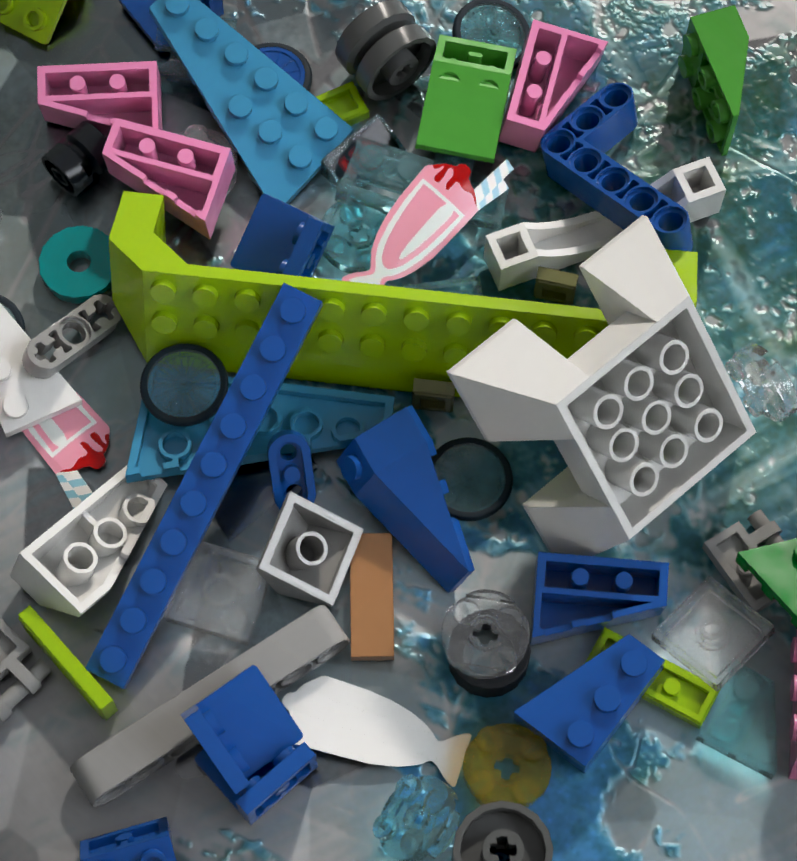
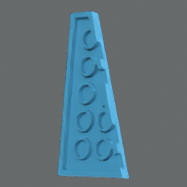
M156 0L149 7L151 17L172 51L177 54L194 86L196 85L205 100L206 106L236 155H239L249 171L257 189H260L262 194H268L290 204L353 135L354 129L200 0Z
M155 367L148 382L149 397L158 409L168 415L175 417L194 416L205 411L216 400L221 384L220 375ZM228 376V390L235 377ZM283 383L241 465L268 461V442L272 436L282 430H294L301 433L308 442L311 454L347 448L355 437L393 415L395 397ZM142 400L125 474L126 482L132 483L185 474L215 415L197 425L173 426L154 417ZM291 444L284 445L280 453L289 456L294 453L295 446Z

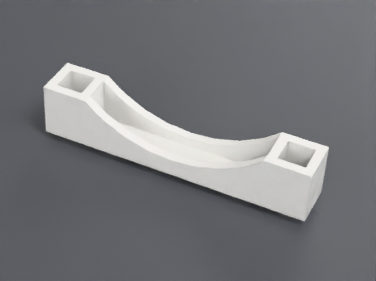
M710 157L672 169L650 184L682 206L688 212L690 223L719 213L726 192V188ZM597 211L558 221L522 222L485 235L484 260L498 290L501 291L536 278L539 266L559 270L587 260L621 233L623 229Z

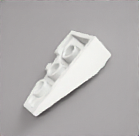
M126 465L22 550L17 557L10 577L40 606L80 617L112 588L168 484L161 478L127 483L125 477Z

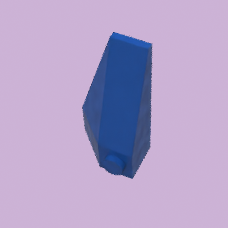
M408 406L355 437L336 460V463L355 496L428 573L450 593L455 591L475 569L460 522L450 516L444 494L450 492L446 479L439 481L431 458L437 455L433 440L413 406Z

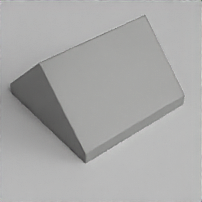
M290 491L285 497L256 570L277 594L331 607L335 603L364 529Z

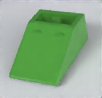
M735 5L690 17L687 33L683 35L684 46L682 54L678 57L680 73L684 79H689L692 86L693 103L698 111H703L706 118L708 138L711 143L717 144L721 156L728 154L739 117L749 35Z
M440 34L431 68L415 148L494 163L517 49Z

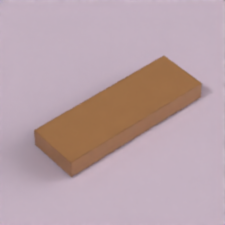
M362 533L350 563L351 661L394 660L393 545L391 533Z

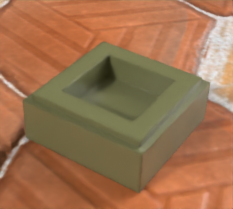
M539 266L533 296L539 299L573 305L579 274Z
M414 378L412 391V406L414 409L453 412L455 386L452 382Z

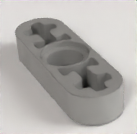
M103 294L92 296L34 337L29 342L22 356L25 370L34 377L49 378L111 334L121 318L112 297ZM95 312L97 314L104 312L108 315V318H99L91 327L89 322ZM66 328L77 330L82 335L83 342L79 344L68 342L63 337L62 330ZM52 346L56 349L50 360L42 359L39 361L36 358L37 354L41 356L50 351Z

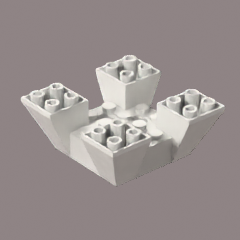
M644 215L579 265L609 325L568 359L518 320L512 319L447 371L449 378L485 440L489 442L554 440L568 467L522 504L550 553L594 556L630 540L756 433L689 293L648 216Z

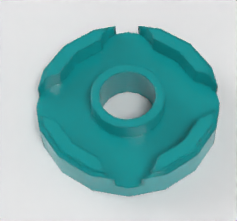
M82 225L67 227L54 234L46 242L39 257V269L42 281L53 292L54 296L62 301L80 304L94 295L106 292L108 288L111 290L108 235L97 228ZM77 258H86L91 262L90 266L83 272H74L69 269L71 262Z

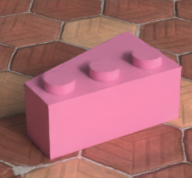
M533 19L523 46L498 142L536 152L541 145L542 137L555 126L598 66L608 41Z
M157 61L37 66L38 106L45 121L74 129L81 122L86 121L97 128L105 137H108L115 117L163 130L161 76Z
M115 117L102 151L109 173L137 192L164 195L165 210L211 240L235 172L231 148Z

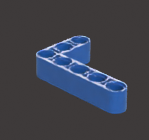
M618 82L608 84L542 137L540 144L546 171L552 180L623 230L642 215L648 216L665 249L691 252L693 239L688 212L605 154L637 126L638 117L634 94L629 85Z

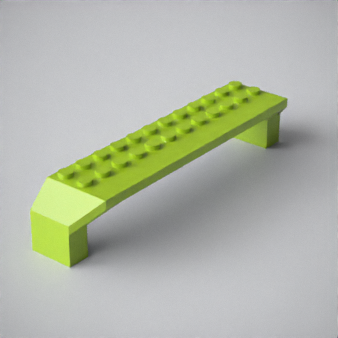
M123 191L109 235L112 300L147 363L156 353L166 347L184 343L195 344L213 352L221 360L227 372L237 373L283 283L323 302V306L286 376L288 379L412 392L414 378L452 382L447 371L512 319L518 320L566 359L609 325L599 308L187 264L166 244L164 195ZM665 249L696 308L698 252ZM193 353L174 354L159 363L162 365L217 371L209 360ZM455 388V397H460Z

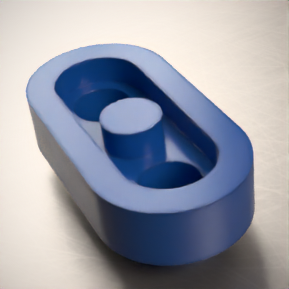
M282 430L276 433L268 442L267 457L272 493L277 507L281 509L287 495L286 489L293 484L301 487L297 495L314 503L316 488L311 451L306 438L294 430ZM287 444L295 446L294 453L289 456L280 453L281 448Z

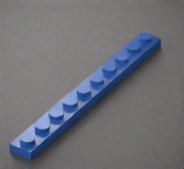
M283 283L85 667L87 671L122 689L127 687L323 306L322 301Z

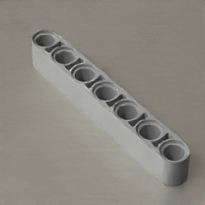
M317 606L81 756L71 765L70 771L93 807L104 805L198 745L199 741L180 714L251 665L257 666L275 694L336 656L346 648L350 640L327 606Z

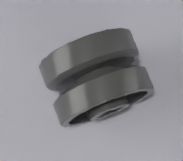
M384 0L366 9L346 27L337 41L335 55L345 70L355 76L358 85L370 99L380 101L403 92L417 81L433 61L436 43L424 27L416 24L413 14L402 2L398 0Z
M501 800L482 804L466 815L455 834L451 861H499L498 855H494L497 852L506 853L509 857L508 861H552L554 849L549 830L536 813L522 804Z

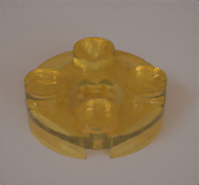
M501 723L482 728L469 743L463 760L464 782L480 805L502 800L529 807L544 795L552 771L551 758L545 741L528 728L512 723ZM504 758L513 759V764L519 766L520 771L519 773H512L510 779L501 778V771L494 769L496 762L500 763L503 762Z

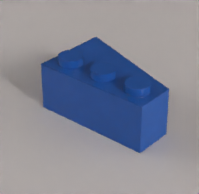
M538 552L534 573L530 646L661 615L667 606L669 563Z
M628 634L513 712L514 721L581 772L585 773L660 674L665 660Z

